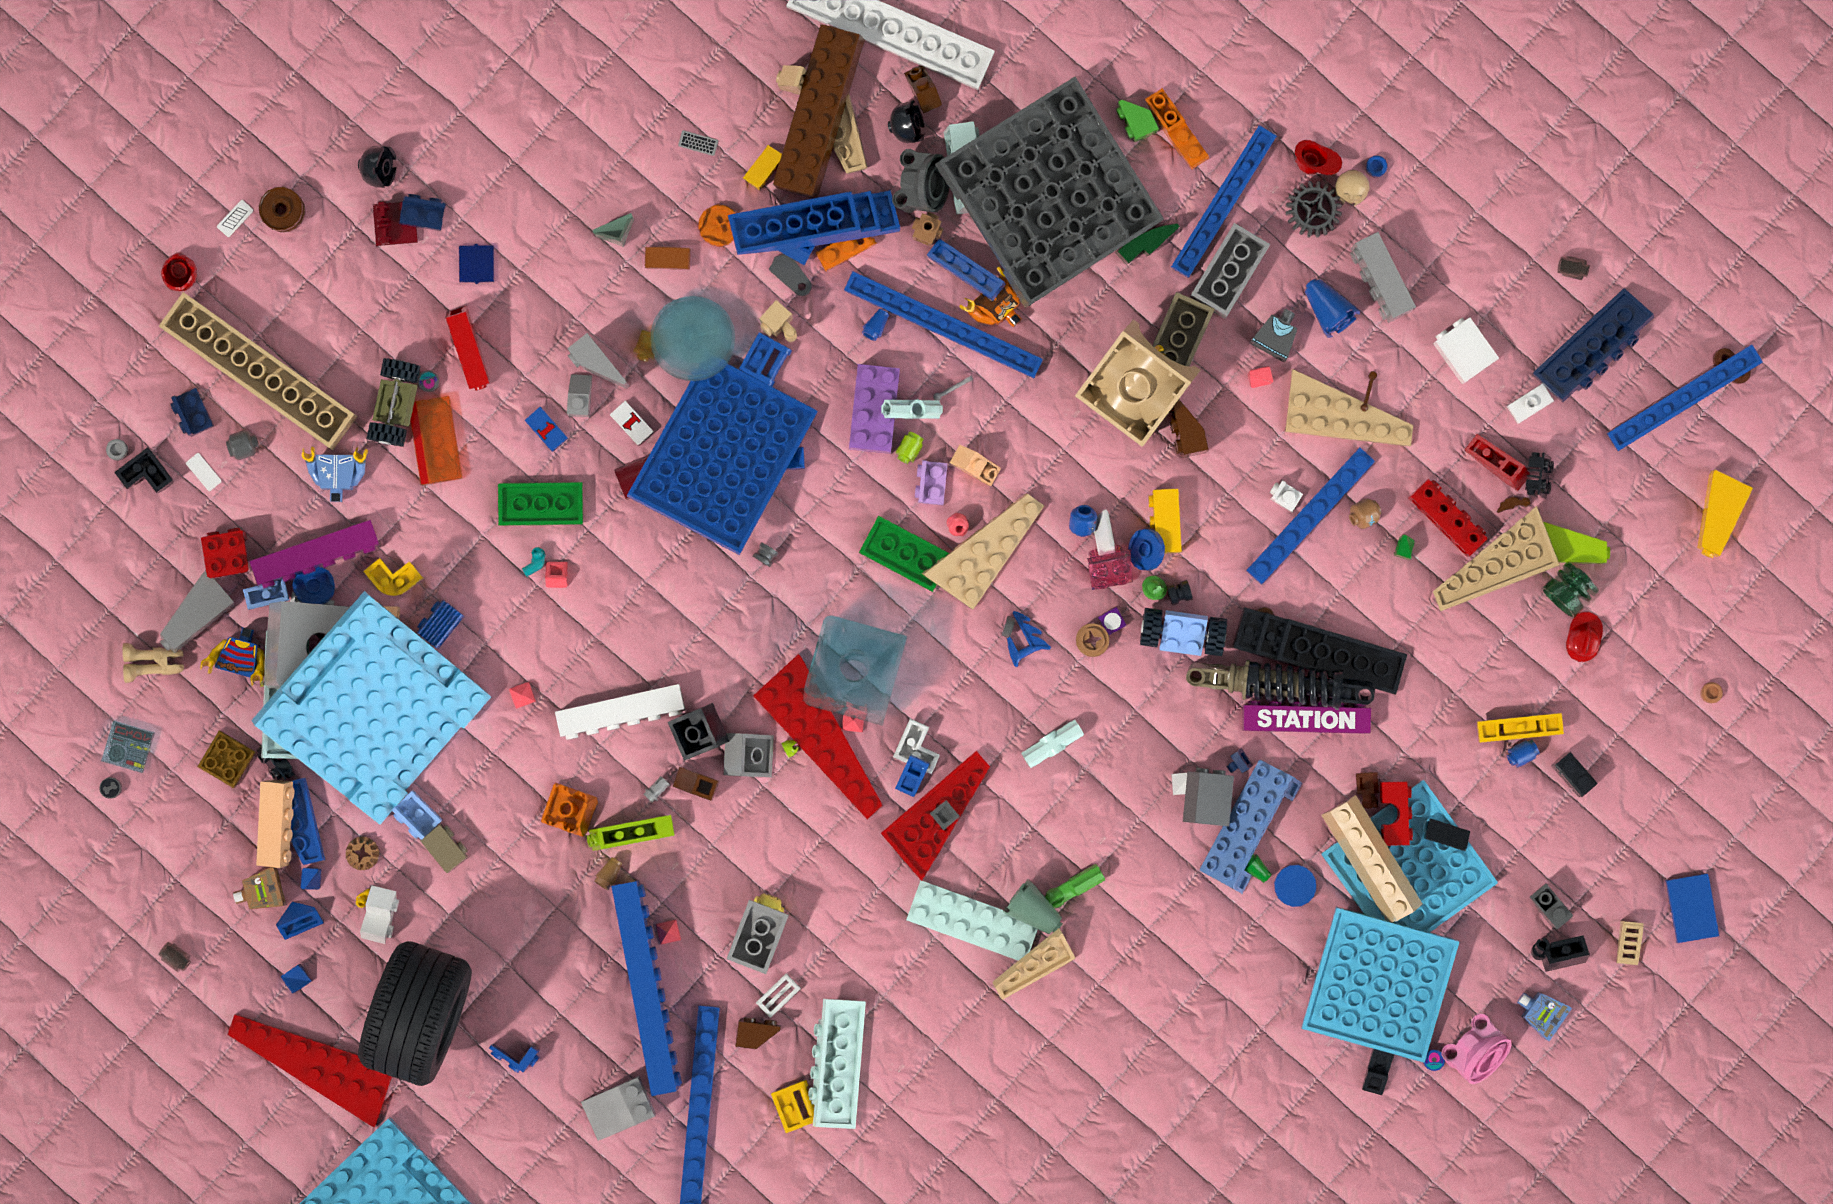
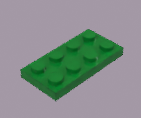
M582 482L498 484V526L583 525Z
M879 515L859 551L861 555L931 592L935 590L937 584L922 573L934 566L942 557L944 558L949 554Z

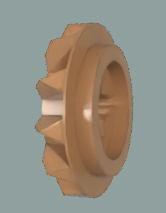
M1086 624L1080 628L1076 635V645L1082 654L1089 657H1097L1107 650L1109 635L1106 629L1099 624ZM1091 632L1094 637H1101L1096 642L1095 648L1092 643L1084 642L1090 638Z
M368 837L353 839L345 849L347 862L357 870H368L379 859V848ZM363 845H365V852L371 856L363 857L361 862H359V855L354 853V851L361 850Z

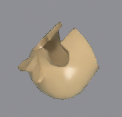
M1348 170L1342 173L1335 185V195L1340 197L1338 201L1342 205H1344L1345 201L1354 203V206L1360 204L1366 198L1370 189L1368 178L1357 170Z

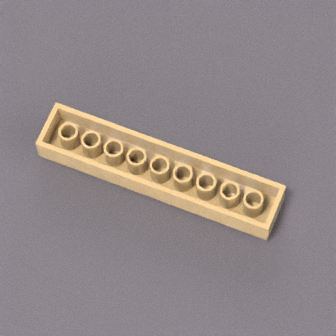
M184 292L159 325L164 331L331 450L335 449L358 417Z

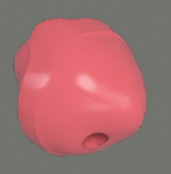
M954 513L947 519L948 531L952 535L964 536L967 533L969 524L965 515Z

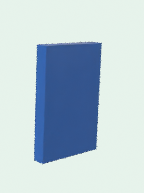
M1701 874L1666 880L1676 943L1718 937L1719 931L1709 875Z

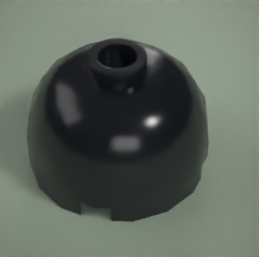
M914 100L897 105L890 115V121H888L889 132L893 133L899 141L907 144L923 141L925 133L921 134L920 128L925 127L923 116L919 106L913 105L915 103Z
M373 146L363 153L358 161V169L362 179L367 184L378 188L389 187L392 184L397 167H393V160H396L394 150L387 146Z

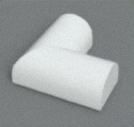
M910 719L893 757L907 763L910 755H914L930 763L926 772L932 774L940 755L921 747L929 727Z

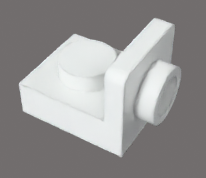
M1282 480L1280 484L1277 482L1274 484L1270 491L1272 494L1270 500L1293 512L1303 494Z

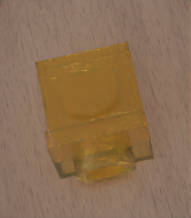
M642 330L636 348L633 350V353L637 355L636 358L644 362H648L649 359L654 361L662 336Z

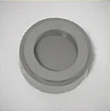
M114 439L107 444L106 453L111 459L120 461L128 455V446L124 441Z

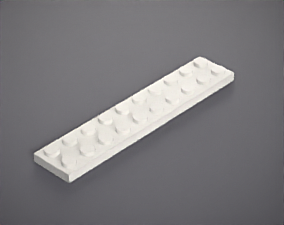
M789 0L786 5L787 8L828 26L860 34L865 39V42L976 90L979 89L995 53L990 48L879 0Z

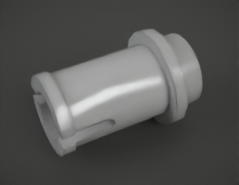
M660 776L649 789H645L644 795L652 803L655 800L658 801L657 798L670 784Z

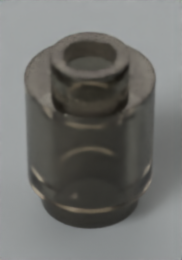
M1561 256L1557 273H1561L1565 277L1582 280L1583 277L1588 276L1590 265L1587 264L1585 259Z
M167 942L158 954L161 960L176 972L180 970L185 971L191 963L189 960L191 955L175 943Z

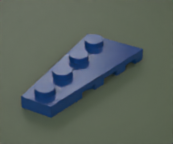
M306 778L292 781L295 793L292 799L291 843L303 865L323 861L325 856Z

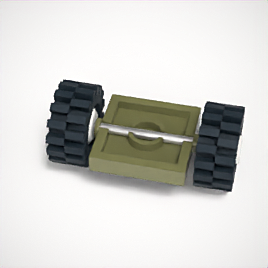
M383 358L380 375L394 379V381L382 379L380 381L372 420L381 423L370 422L366 439L382 444L404 447L407 430L395 427L394 425L409 427L417 391V385L409 383L418 382L421 366L405 361Z

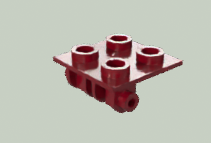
M378 202V204H373L376 246L418 243L417 227L399 224L402 202Z

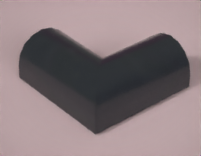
M149 447L114 472L126 489H129L144 477L156 493L164 491L174 482Z

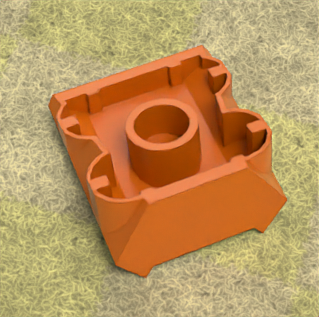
M554 783L541 822L583 837L588 833L596 805H598L597 797Z

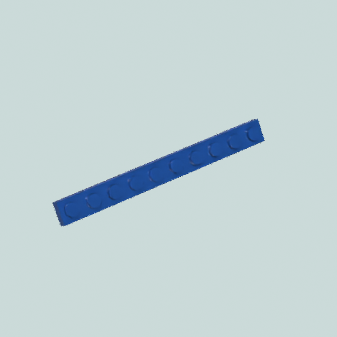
M852 271L844 288V291L1033 379L1043 361L1040 357Z
M698 1006L680 1204H701L720 1007Z

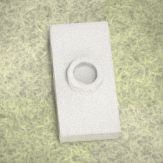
M1541 384L1508 405L1507 408L1517 424H1519L1554 400L1545 386Z

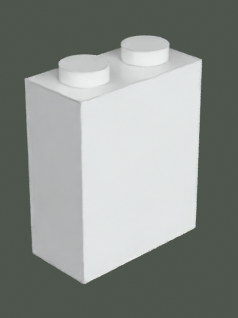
M1463 317L1453 324L1454 329L1450 332H1447L1445 329L1435 336L1437 341L1433 343L1461 384H1464L1499 359L1470 317L1467 320H1464Z

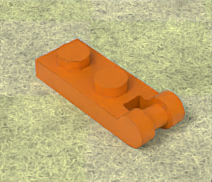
M871 237L863 238L865 243L860 246L857 240L837 242L816 252V255L825 272L872 248L877 242Z

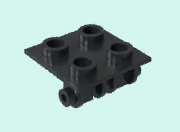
M1532 452L1531 456H1529L1528 467L1540 469H1527V471L1539 473V476L1527 475V478L1539 480L1526 479L1525 490H1527V495H1535V492H1538L1539 496L1546 499L1547 494L1551 492L1549 474L1553 473L1554 461H1551V457L1544 452L1542 457H1540V453Z

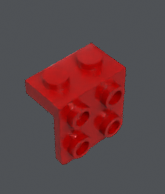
M232 528L227 530L228 533L220 534L219 531L207 533L205 537H201L208 578L235 575L249 571L245 541L248 540L247 532L240 530V528Z

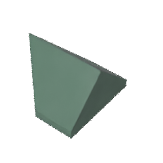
M631 213L593 229V232L600 239L624 247L634 221Z

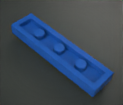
M941 239L927 253L929 259L992 301L1006 285L1003 280Z

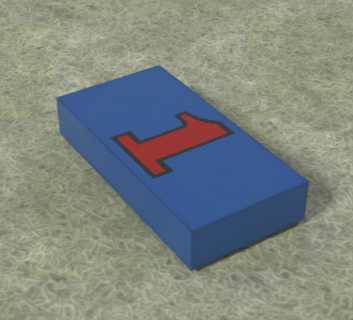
M541 407L525 419L526 423L552 452L568 439Z

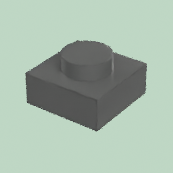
M947 800L930 813L943 830L960 817Z

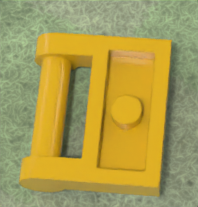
M807 1080L771 1093L785 1133L813 1123L814 1104H812V1100H809ZM794 1091H800L809 1115L806 1119H803L793 1093Z

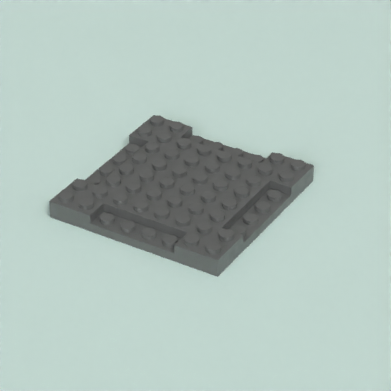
M1076 77L1071 78L935 164L956 199L961 200L1005 270L1003 274L1025 308L1164 220Z

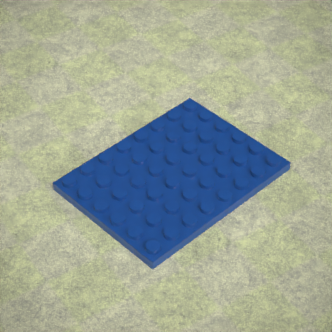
M710 356L709 359L702 360L703 362L700 363L628 492L627 497L740 555L818 411L718 358Z

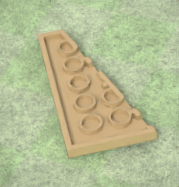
M1292 369L1285 432L1410 447L1413 425L1367 404L1368 410L1363 412L1360 406L1364 402Z
M1025 493L1008 506L1004 512L990 520L986 526L977 530L955 547L952 552L944 558L942 557L934 566L922 574L969 608L974 609L1044 505Z
M1536 506L1525 517L1521 518L1508 531L1503 533L1474 559L1433 591L1440 611L1560 566L1538 507Z

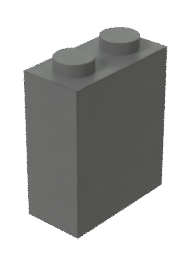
M1196 768V772L1187 771L1183 822L1229 826L1234 776L1226 775V771L1213 770V774L1209 773V769Z

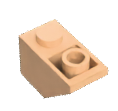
M962 445L958 446L950 461V464L989 486H992L1001 469L976 451Z

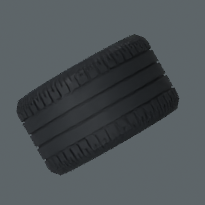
M413 941L399 944L393 951L382 973L364 1023L358 1048V1058L362 1065L368 1069L397 1079L399 1078L417 1086L431 1083L435 1079L448 1052L466 1001L472 975V969L468 962L462 958L433 948L431 949Z

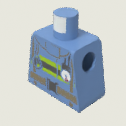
M1539 992L1534 998L1523 993L1517 1001L1519 1005L1526 1009L1521 1017L1547 1041L1552 1039L1572 1009L1570 1006Z

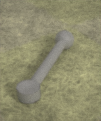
M972 376L967 377L941 393H935L933 396L934 400L940 401L942 396L972 381Z

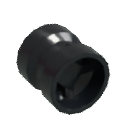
M1187 580L1181 581L1178 585H1167L1172 605L1179 604L1182 600H1193Z

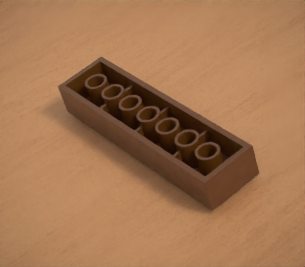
M820 24L773 182L777 189L812 199L818 198L845 109L846 99L850 92L865 39L860 34Z

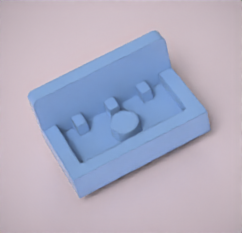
M414 790L392 809L395 813L393 815L394 818L401 824L405 823L410 828L408 830L409 833L416 839L420 838L422 840L443 820Z

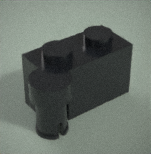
M1584 935L1551 942V944L1545 938H1542V940L1538 939L1531 949L1532 957L1536 960H1542L1545 972L1586 963L1590 956Z

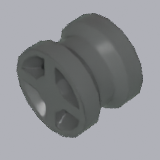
M761 542L759 545L760 549L752 557L771 567L772 559L777 557L779 553Z

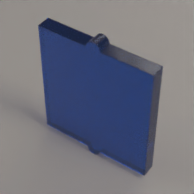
M476 243L474 246H459V283H475L478 285L482 282H494V245L479 246Z

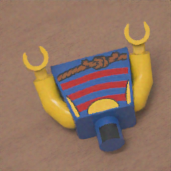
M242 627L239 639L233 637L223 639L212 649L208 657L201 661L200 670L204 666H209L208 674H211L213 665H215L214 668L249 677L252 686L255 681H260V687H263L265 654L260 645L251 643L254 630Z

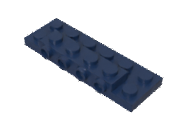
M1623 288L1533 372V376L1561 402H1564L1576 390L1588 389L1593 384L1592 379L1597 374L1603 375L1608 370V364L1612 360L1618 361L1623 356V350L1628 345L1633 347L1639 341V331L1654 318V314Z

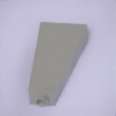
M206 571L202 573L160 633L162 639L160 643L167 651L171 649L173 653H176L234 606L233 600L214 578L207 577Z

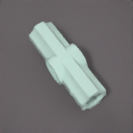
M884 400L883 405H881V413L884 415V418L939 419L943 413V406L939 400Z
M1073 720L1059 730H1054L1044 736L1038 743L1021 754L1029 767L1032 768L1046 758H1051L1064 750L1067 745L1082 737L1084 733L1076 720Z

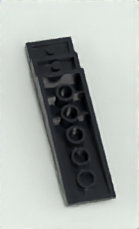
M1243 607L1232 646L1234 649L1292 666L1303 667L1306 670L1314 668L1317 673H1320L1321 669H1325L1327 676L1329 672L1334 670H1343L1344 679L1370 681L1374 684L1376 690L1394 695L1397 693L1407 658L1405 653Z

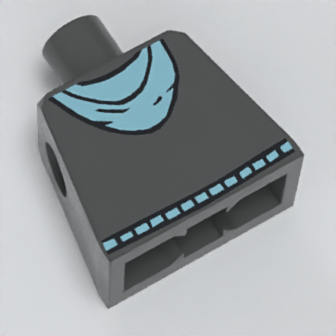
M1284 309L1280 318L1271 315L1249 344L1285 362L1297 332V328L1290 325L1295 314L1290 310Z

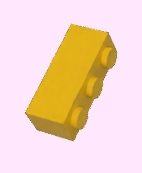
M1178 489L1153 490L1152 495H1148L1149 508H1153V516H1149L1150 529H1154L1162 537L1165 545V554L1181 553Z

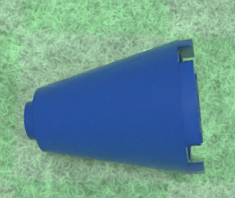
M1313 279L1306 285L1305 294L1327 338L1333 337L1331 333L1335 331L1338 334L1344 331L1356 320L1354 315H1360V311L1356 306L1322 279Z

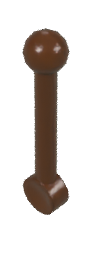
M1371 371L1368 375L1370 379L1364 403L1360 406L1363 412L1368 410L1367 404L1373 381L1377 377L1375 371Z

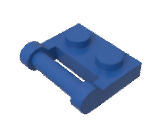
M759 332L739 370L773 387L776 375L786 357L790 356L792 350ZM774 349L780 351L767 376L762 375L761 373Z

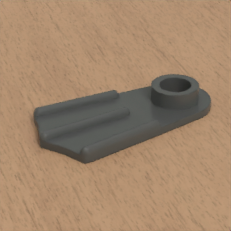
M785 254L774 257L769 271L799 296L809 294L812 288L811 282L795 260ZM799 284H805V290H799Z

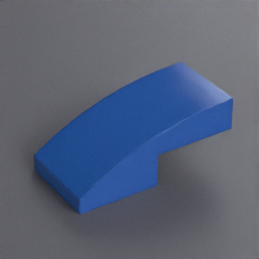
M910 755L895 789L914 797L930 763Z

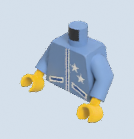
M311 447V454L305 453V449H302V458L306 462L308 473L314 483L320 486L322 490H330V502H343V490H353V487L359 484L365 474L367 449L364 450L363 455L358 453L357 447L353 455H316V458L314 457V447Z

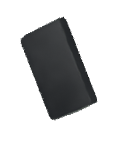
M1430 818L1424 839L1466 851L1470 831Z

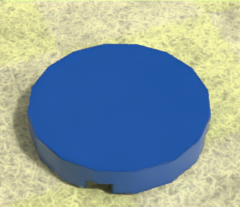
M1153 529L1136 531L1129 542L1130 561L1139 570L1151 571L1156 569L1162 563L1165 554V545L1160 534Z
M316 567V571L304 575L301 572L296 574L292 586L294 595L300 603L324 605L330 601L334 595L335 583L333 576L327 569Z
M1289 865L1281 869L1276 875L1274 881L1275 893L1278 899L1291 907L1303 906L1314 897L1316 880L1312 872L1306 867Z

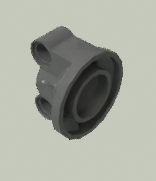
M912 149L904 150L900 155V163L904 166L900 180L901 190L896 191L893 195L892 202L894 206L907 213L913 211L938 212L941 210L947 200L949 186L935 164L945 157L941 154L918 153Z

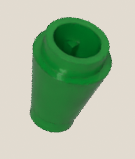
M1257 854L1252 855L1244 870L1262 883L1266 882L1272 875Z

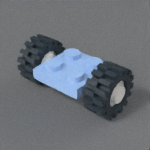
M1145 608L1141 625L1140 645L1157 647L1159 636L1162 634L1159 648L1161 651L1201 656L1203 643L1206 640L1205 654L1223 655L1227 619L1210 617L1206 631L1208 616L1166 610L1164 623L1161 625L1162 610Z

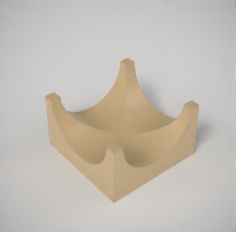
M1133 319L1075 396L1143 447L1201 370L1195 365L1189 367L1176 363L1160 353L1145 339L1140 331V324Z

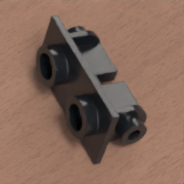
M262 744L256 750L258 752L257 756L263 764L266 763L269 767L270 775L274 780L285 781L286 777L289 779L294 775V768L287 759L284 758L278 761L277 758H261Z

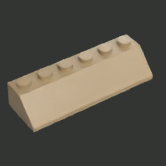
M1356 795L1321 815L1385 920L1389 922L1398 921L1416 911L1423 904Z

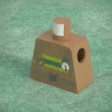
M270 867L242 880L244 889L233 892L235 903L239 904L247 901L249 909L287 905L278 869L275 867Z

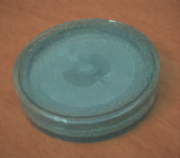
M689 296L676 299L665 305L653 321L651 349L654 358L664 371L678 379L687 381L708 379L726 367L734 352L735 329L733 322L720 305L707 298Z

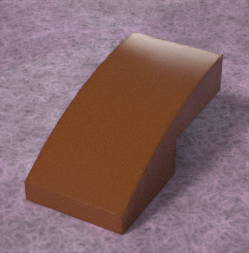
M645 247V268L690 270L691 249Z

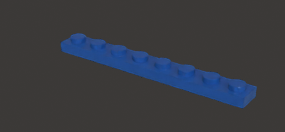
M1260 125L1258 126L1171 266L1172 269L1187 278L1190 277L1277 137L1275 134Z
M1750 345L1611 430L1607 435L1616 450L1620 451L1760 365L1763 361L1754 346Z
M1359 447L1246 571L1262 585L1373 465L1375 460Z

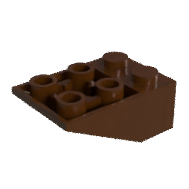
M1178 399L1169 411L1172 415L1170 421L1172 434L1176 433L1177 438L1174 442L1176 454H1180L1181 458L1205 454L1209 450L1205 430L1181 400Z

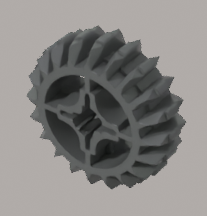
M1309 181L1308 188L1302 183L1300 184L1301 191L1297 188L1293 190L1296 196L1289 195L1288 199L1293 203L1288 202L1285 207L1292 210L1286 211L1285 215L1293 216L1288 220V223L1290 224L1295 221L1296 224L1292 229L1296 230L1300 227V235L1306 230L1308 231V238L1311 237L1312 232H1314L1316 238H1319L1320 231L1324 236L1328 234L1326 227L1331 231L1335 229L1332 223H1339L1336 217H1340L1342 212L1336 209L1341 208L1342 204H1335L1340 197L1331 196L1335 192L1334 189H1331L1330 192L1326 191L1328 184H1325L1322 189L1320 188L1319 181L1316 182L1315 187H1313L1312 181ZM1307 194H1318L1314 201L1300 199ZM1323 198L1329 203L1330 214L1322 207ZM1318 201L1316 210H1317L1319 213L1317 214V212H1315V213L1312 214V216L1309 218V216H1310V214H1311V208H1312V206L1315 205L1316 202ZM1297 205L1301 206V209L1306 213L1304 222L1298 215ZM1314 218H1324L1327 220L1318 226L1309 225Z

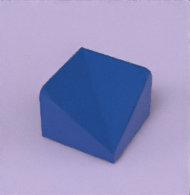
M804 447L798 448L787 470L805 469Z
M303 868L300 888L308 890L320 889L322 869Z
M298 964L281 976L292 994L312 982L301 964Z

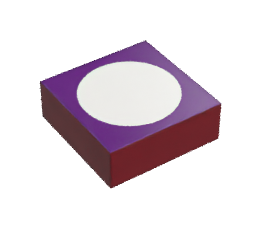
M1117 607L1098 617L1108 635L1127 626Z

